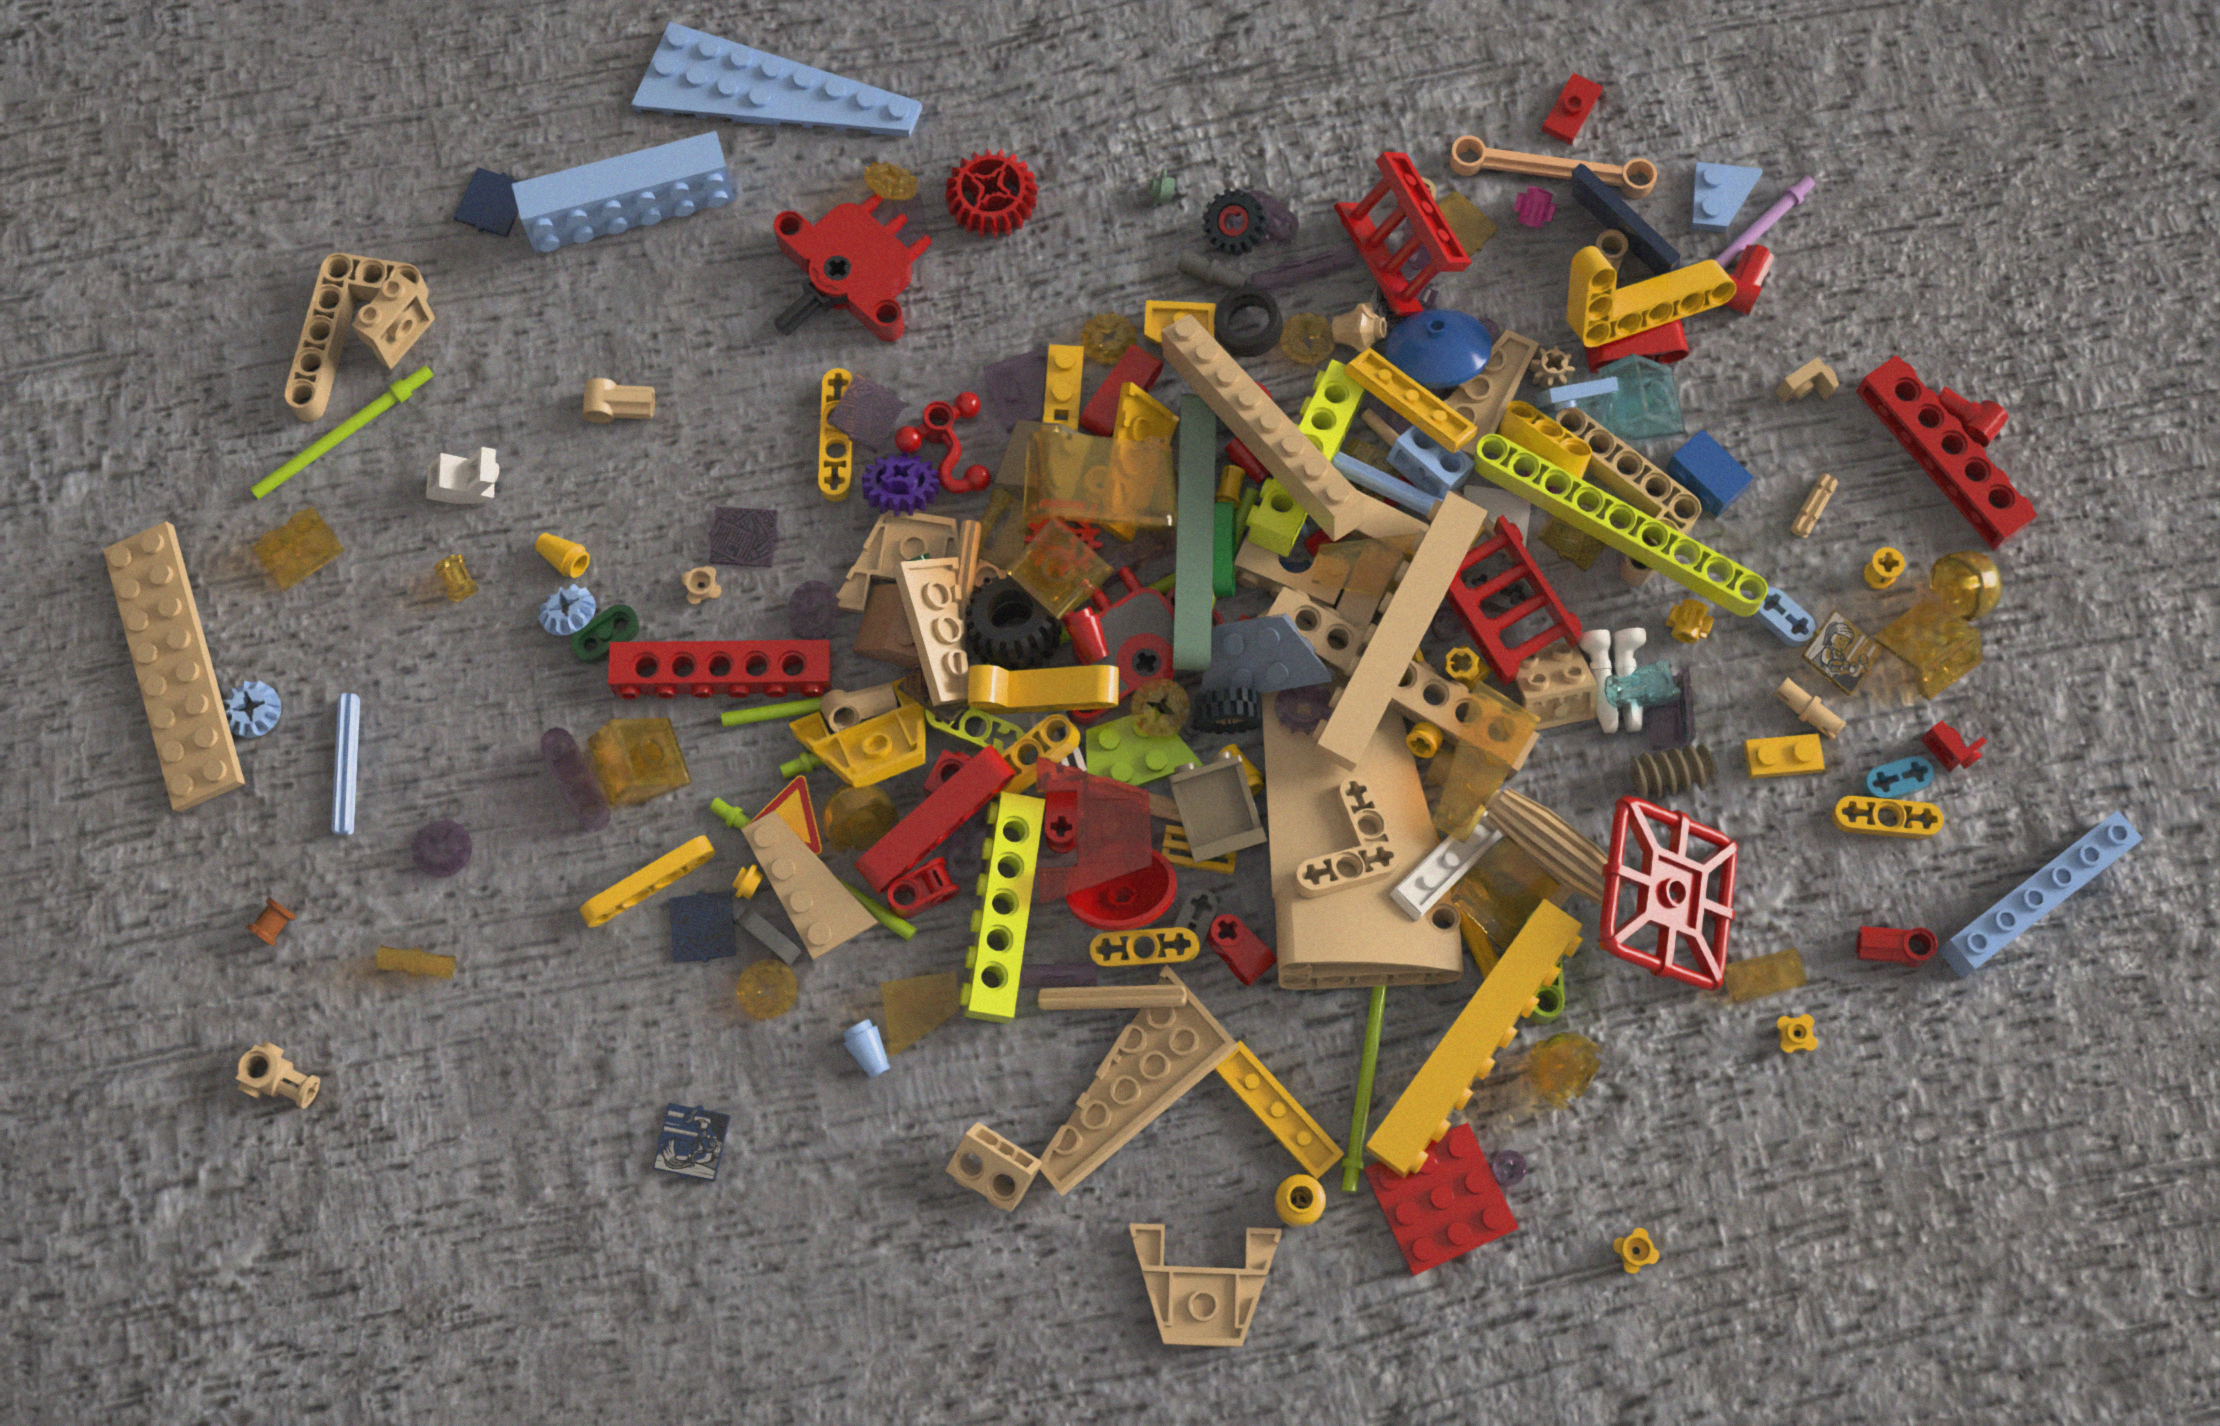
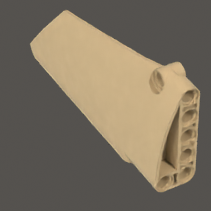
M1272 605L1258 615L1257 618L1265 617ZM1300 618L1295 619L1299 629L1303 631H1311L1313 629L1311 625ZM1327 637L1328 644L1333 649H1344L1343 646ZM1336 677L1332 682L1261 693L1272 900L1275 902L1279 986L1287 990L1375 987L1380 985L1445 984L1463 979L1464 965L1460 932L1461 916L1453 903L1450 888L1416 922L1389 895L1438 847L1414 757L1406 745L1407 732L1402 715L1388 707L1386 708L1357 766L1350 772L1312 752L1317 741L1311 738L1320 719L1323 718L1328 721L1334 709L1329 707L1328 704L1338 686L1345 689L1347 683ZM1350 776L1362 777L1369 782L1399 852V864L1391 877L1385 880L1319 897H1304L1293 886V877L1301 862L1310 858L1354 848L1338 807L1336 794L1345 778ZM1350 789L1347 796H1354L1358 803L1361 797V793L1355 794L1353 790ZM1358 805V808H1357V810H1356L1355 813H1357L1358 811H1360L1359 805ZM1362 820L1358 822V828L1362 833L1366 835L1377 833V827L1371 821ZM1377 854L1371 863L1381 862L1383 867H1385L1388 859H1381L1379 854ZM1340 862L1336 865L1337 871L1342 876L1353 877L1356 875V870L1352 864ZM1326 868L1323 875L1328 874V868ZM1307 872L1304 880H1311L1313 885H1316L1321 876L1312 877ZM1443 920L1449 922L1452 926L1447 929H1440L1434 923Z

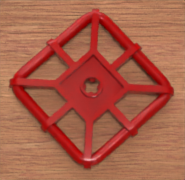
M1629 795L1619 798L1615 802L1608 860L1602 869L1605 884L1599 923L1600 938L1597 941L1601 950H1607L1608 953L1616 958L1648 969L1653 976L1658 978L1669 977L1698 989L1716 991L1724 983L1723 975L1726 965L1730 923L1735 920V910L1732 909L1737 868L1736 851L1739 849L1735 839H1730L1718 830L1689 819L1688 814L1680 810L1672 812L1641 798ZM1645 817L1667 825L1668 830L1671 831L1669 850L1659 847ZM1628 824L1643 853L1641 872L1623 866ZM1688 834L1715 845L1714 851L1699 863L1685 858ZM1722 863L1718 900L1715 903L1705 899L1708 873ZM1620 881L1638 887L1636 913L1615 929ZM1669 887L1671 892L1675 893V899H1671ZM1703 914L1712 916V919L1715 920L1712 952L1701 933ZM1644 924L1659 929L1655 956L1622 944V942ZM1676 936L1686 940L1701 973L1673 963Z

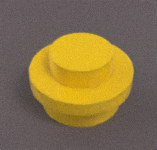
M752 864L749 870L745 867L741 868L732 884V887L738 889L735 897L740 899L743 896L750 900L764 875L756 870L757 865Z

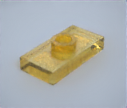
M1796 947L1725 965L1724 976L1734 1004L1808 984Z

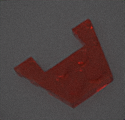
M1036 757V793H1075L1077 867L1038 869L1039 904H1045L1149 868L1152 865L1150 794L1148 790L1105 776L1102 778L1084 772L1077 767L1055 763L1045 757Z

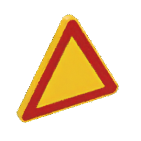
M799 775L746 826L775 811L809 846L815 855H820L823 848L807 780L804 776Z

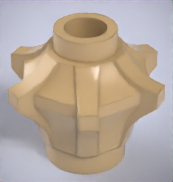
M1371 302L1359 303L1351 312L1335 316L1332 323L1334 342L1351 346L1359 354L1368 347L1374 350L1375 343L1379 339L1385 338L1387 331L1385 318L1378 317L1374 313Z

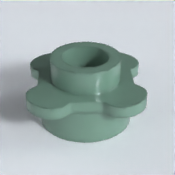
M1162 169L1160 176H1153L1150 181L1148 197L1153 198L1151 208L1156 209L1158 203L1168 205L1172 199L1175 179L1167 177L1166 169Z

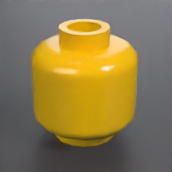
M1295 1174L1287 1177L1280 1183L1274 1197V1207L1278 1217L1284 1223L1291 1227L1303 1228L1312 1225L1319 1219L1325 1208L1326 1196L1323 1187L1316 1179L1309 1175ZM1296 1197V1203L1292 1204L1291 1200Z

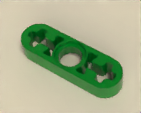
M1234 501L1215 502L1213 590L1215 597H1234L1236 559Z

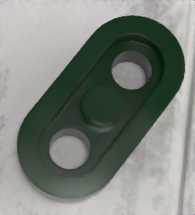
M622 604L611 606L573 634L571 648L575 656L586 664H596L609 656L610 642H629L636 637L640 628L638 617L629 606ZM620 622L628 623L624 630H616V626ZM590 643L598 644L594 651H586L587 645Z

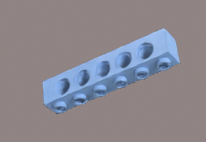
M2118 810L1943 944L1937 951L1959 977L1963 979L2143 838Z

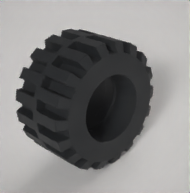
M1014 573L1006 574L1004 579H999V576L991 579V584L983 583L979 586L980 593H973L969 598L971 605H966L965 613L967 618H965L974 651L976 655H979L980 661L985 665L989 662L990 665L1014 671V669L1028 670V667L1032 665L1037 668L1043 665V658L1050 659L1054 654L1052 648H1058L1060 643L1059 635H1062L1055 600L1050 589L1043 587L1042 581L1037 578L1031 581L1030 576L1021 574L1020 578H1016ZM1013 618L1029 619L1025 624L1014 629L999 628L1001 624Z

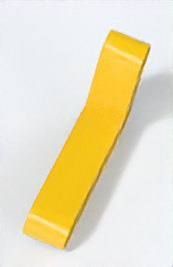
M1588 246L1578 251L1571 262L1566 321L1586 347H1597L1720 306L1733 297L1736 292V284L1717 261L1711 259L1616 290V270L1597 247Z

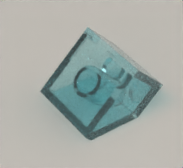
M1632 353L1598 369L1600 379L1617 377L1619 391L1602 395L1607 411L1606 424L1612 434L1634 441L1681 435L1686 432L1672 368Z

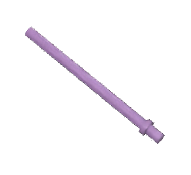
M1805 176L1795 186L1786 188L1783 192L1784 196L1714 260L1724 270L1745 250L1747 244L1751 245L1793 205L1798 206L1802 203L1804 195L1815 186L1814 180L1809 176Z

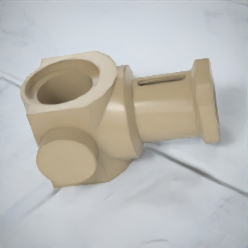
M264 1040L261 1046L254 1044L252 1050L246 1052L239 1060L236 1079L240 1081L237 1089L257 1099L261 1093L272 1097L281 1094L296 1101L298 1107L305 1109L318 1092L320 1078L315 1075L308 1077L293 1070L292 1062L281 1058L284 1052L283 1049ZM267 1061L268 1068L265 1074L255 1078V1067L259 1063ZM290 1083H294V1084L298 1085L299 1087L296 1088V1087H293V1086H291V1085H289V1084H290Z

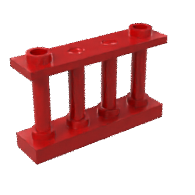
M1382 152L1375 160L1382 173V179L1360 203L1337 202L1334 208L1341 219L1342 226L1350 234L1388 299L1390 308L1397 316H1410L1423 311L1416 296L1439 272H1463L1472 262L1407 153ZM1391 189L1398 200V206L1376 229L1368 214ZM1408 217L1415 233L1392 256L1384 241ZM1424 244L1431 256V261L1408 284L1400 268Z
M1502 515L1497 518L1493 531L1496 536L1466 553L1444 597L1502 687H1505L1516 680L1519 673L1518 667L1523 659L1564 637L1570 648L1575 647L1582 636L1580 632L1582 631V626L1573 612H1567L1522 544L1523 537L1519 528L1513 522L1509 524L1505 516ZM1505 547L1516 565L1474 589L1471 587L1466 588L1460 579L1461 572ZM1524 577L1535 595L1493 619L1491 617L1486 618L1479 608L1481 606L1480 602ZM1544 607L1555 625L1513 649L1510 647L1505 648L1499 639L1500 631Z

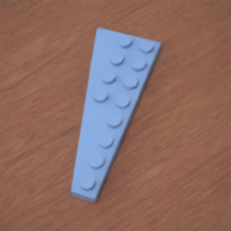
M669 22L631 103L633 111L642 113V110L661 111L664 115L674 116V113L694 114L696 118L707 119L708 116L731 118L734 122L779 126L783 122L802 124V128H813V125L834 127L835 131H846L849 128L868 130L871 134L901 137L911 136L922 110V105L919 101L673 22Z

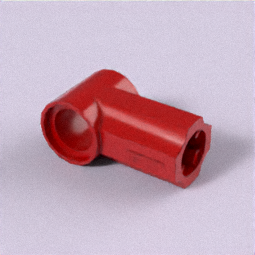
M1747 244L1733 274H1729V277L1736 284V292L1728 302L1722 305L1749 316L1762 289L1760 285L1766 277L1774 258L1768 248L1759 244Z
M1860 926L1856 938L1857 960L1902 963L1911 968L1920 967L1935 954L1938 946L1935 935L1923 927L1906 930ZM1908 941H1919L1924 947V955H1916L1911 952Z

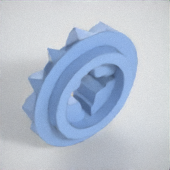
M575 584L571 585L568 590L559 587L557 594H547V602L539 605L541 614L538 616V619L547 632L554 635H569L579 631L590 622L595 613L596 603L586 587L580 589ZM566 604H570L568 607L569 611H567L568 616L562 613L563 606Z
M260 680L258 682L244 681L237 688H230V694L225 700H222L230 731L240 737L254 738L267 733L275 726L281 714V701L278 694L273 688ZM248 697L251 698L255 705H259V707L253 710V721L245 711H241V709L247 707Z

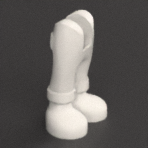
M1627 628L1617 631L1611 636L1608 630H1592L1582 633L1579 640V646L1589 655L1592 661L1589 663V669L1597 683L1596 712L1604 733H1615L1617 731L1618 712L1616 704L1622 703L1626 730L1628 732L1640 731L1642 728L1643 698L1636 673V660L1633 659V654L1636 649L1646 642V632L1643 628ZM1610 647L1615 660L1614 669L1617 677V689H1615L1613 684L1611 660H1609L1608 656Z

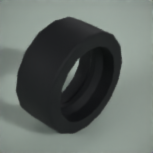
M1257 287L1238 288L1229 292L1219 302L1215 310L1214 325L1223 346L1232 354L1241 357H1257L1262 355L1278 343L1283 333V318L1275 298L1266 290ZM1257 306L1267 311L1269 322L1266 328L1259 334L1250 338H1239L1230 332L1229 322L1231 317L1239 310Z

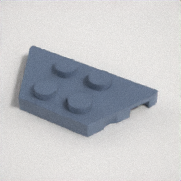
M1282 613L1217 625L1213 629L1211 637L1210 671H1204L1199 692H1205L1207 689L1216 690V687L1227 689L1229 686H1236V689L1240 687H1247L1248 690L1253 688L1261 694L1332 682L1336 677L1331 667L1327 669L1314 653L1316 650L1306 637H1303L1298 632L1297 625L1288 614Z

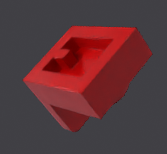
M1943 720L1934 725L1920 739L1949 773L1959 765L1966 770L1982 757L1978 750L1987 743L1982 736L1969 747H1966L1962 743L1960 734L1954 728L1947 726Z

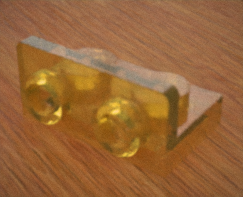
M314 507L295 513L288 523L277 530L265 533L259 539V542L252 547L284 591L345 552V549Z

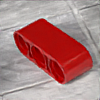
M1680 319L1597 347L1590 348L1584 345L1589 370L1594 374L1670 364L1683 360L1689 355Z
M1132 344L1084 409L1079 425L1106 442L1111 443L1122 383L1133 382L1148 393L1162 372L1164 362L1137 345Z

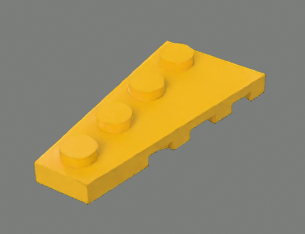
M1125 382L1121 386L1098 524L1122 542L1133 541L1179 421L1177 415L1133 382Z

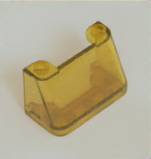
M1053 425L1040 426V431L1028 435L1023 521L1042 522L1043 516V519L1056 520V522L1069 520L1128 526L1134 530L1143 528V533L1163 534L1177 529L1179 512L1172 448L1170 445L1164 444V438L1143 437V441L1062 433V427Z

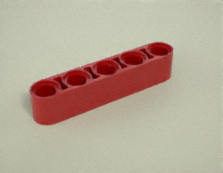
M992 745L987 746L856 861L854 867L878 895L884 893L893 881L906 875L1011 782L1016 772Z

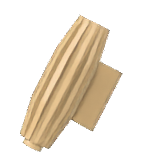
M1507 788L1504 793L1497 789L1484 806L1489 810L1486 818L1513 846L1498 866L1542 900L1546 899L1559 909L1573 892L1602 906L1605 884L1602 869L1603 865L1607 864L1608 856L1606 853L1549 808L1510 788ZM1620 881L1619 894L1627 885L1626 882Z

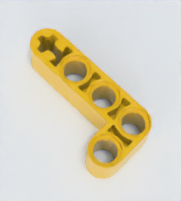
M993 665L970 666L968 671V705L991 714L1113 708L1118 706L1119 668L1109 665L1008 671Z

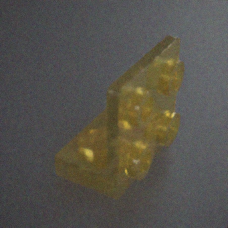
M1930 598L1922 600L1874 636L1875 643L1914 669L1918 694L1928 701L1983 661L1979 630Z
M1505 836L1455 882L1450 900L1498 945L1506 950L1517 937L1519 925L1528 918L1529 914L1538 908L1543 899L1548 900L1560 889V883L1527 856L1510 836Z

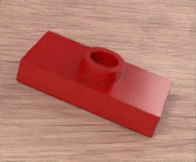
M1572 73L1544 122L1541 131L1572 145L1600 97L1603 86Z

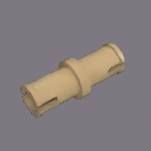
M1789 677L1782 682L1773 694L1774 697H1777L1798 713L1797 718L1802 722L1807 720L1829 737L1828 739L1831 741L1846 724L1844 720H1841L1820 703L1822 700L1818 696H1810L1792 682Z

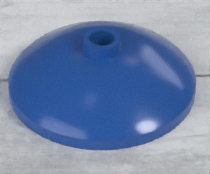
M1446 308L1423 310L1408 316L1391 330L1385 344L1386 360L1424 388H1447L1471 380L1486 367L1492 351L1490 334L1479 320L1464 312Z

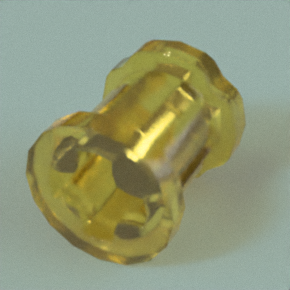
M461 554L448 556L434 566L436 575L442 577L447 587L446 595L451 602L462 601L474 595L479 589L477 583L471 580L465 568L466 560Z

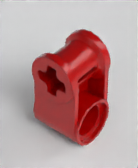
M1047 780L1045 839L1048 848L1054 853L1067 854L1077 846L1080 815H1082L1084 782ZM1059 828L1066 829L1064 837L1057 836Z
M943 857L932 859L918 869L893 881L887 892L889 910L900 918L907 920L934 906L946 903L957 896L961 889L958 884H953L947 873L945 859ZM902 892H909L915 897L913 902L908 905H900L894 899L896 895Z
M1221 914L1215 918L1207 936L1209 946L1227 964L1239 981L1248 987L1251 986L1277 962L1275 955L1235 915ZM1230 929L1233 932L1231 939L1226 937L1222 940L1218 936L1221 930L1225 932Z

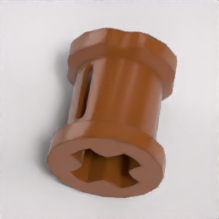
M268 897L265 909L254 923H248L246 928L274 947L277 943L275 940L277 935L288 921H294L297 916Z

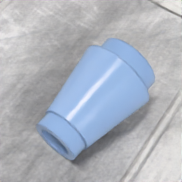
M869 1019L842 1033L846 1040L843 1044L863 1070L867 1072L870 1079L890 1069L877 1026L873 1027Z

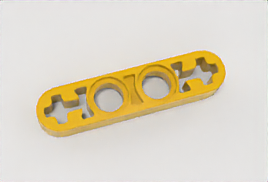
M841 368L831 369L824 375L821 395L818 482L823 497L833 502L842 501L847 498L852 488L854 435L847 434L846 432L853 434L854 432L841 429L840 427L854 429L841 425L837 428L827 421L829 415L838 410L839 404L840 411H842V406L855 409L854 406L843 404L844 402L855 405V403L844 401L845 399L855 402L853 399L844 397L847 390L850 391L855 386L852 385L850 387L854 383L850 372ZM838 380H842L844 384L841 388L842 401L836 400L833 387ZM855 391L851 393L853 398H855ZM854 411L852 412V416L850 418L847 417V419H854ZM848 420L845 421V422H847V423L854 424V422H852V421H848ZM842 444L846 448V452L842 457L835 459L826 454L830 445ZM832 468L838 469L839 480L842 483L838 484L837 490H831L830 483L833 481Z
M707 836L696 837L591 898L580 907L579 912L588 927L599 926L704 865L714 857L716 851Z

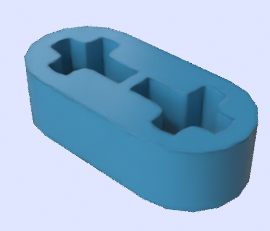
M1912 756L1872 769L1863 779V793L1866 797L1894 800L1920 792L1933 780V766L1928 760L1920 756ZM1912 768L1915 772L1921 771L1923 774L1918 781L1915 777L1904 780L1902 777ZM1877 777L1881 782L1891 779L1894 782L1884 792L1881 787L1875 788L1873 786Z

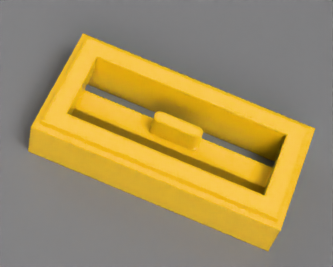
M1166 825L1161 854L1172 865L1228 875L1234 874L1237 851L1219 856L1228 858V864L1208 860L1194 864L1193 858L1169 854L1170 849L1191 851L1187 842L1172 840V837L1187 839L1184 828Z

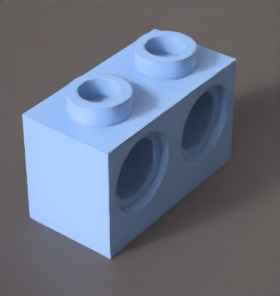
M1415 425L1411 426L1396 439L1386 458L1388 463L1417 488L1442 500L1448 491L1454 493L1465 483L1476 464L1460 449L1452 454Z

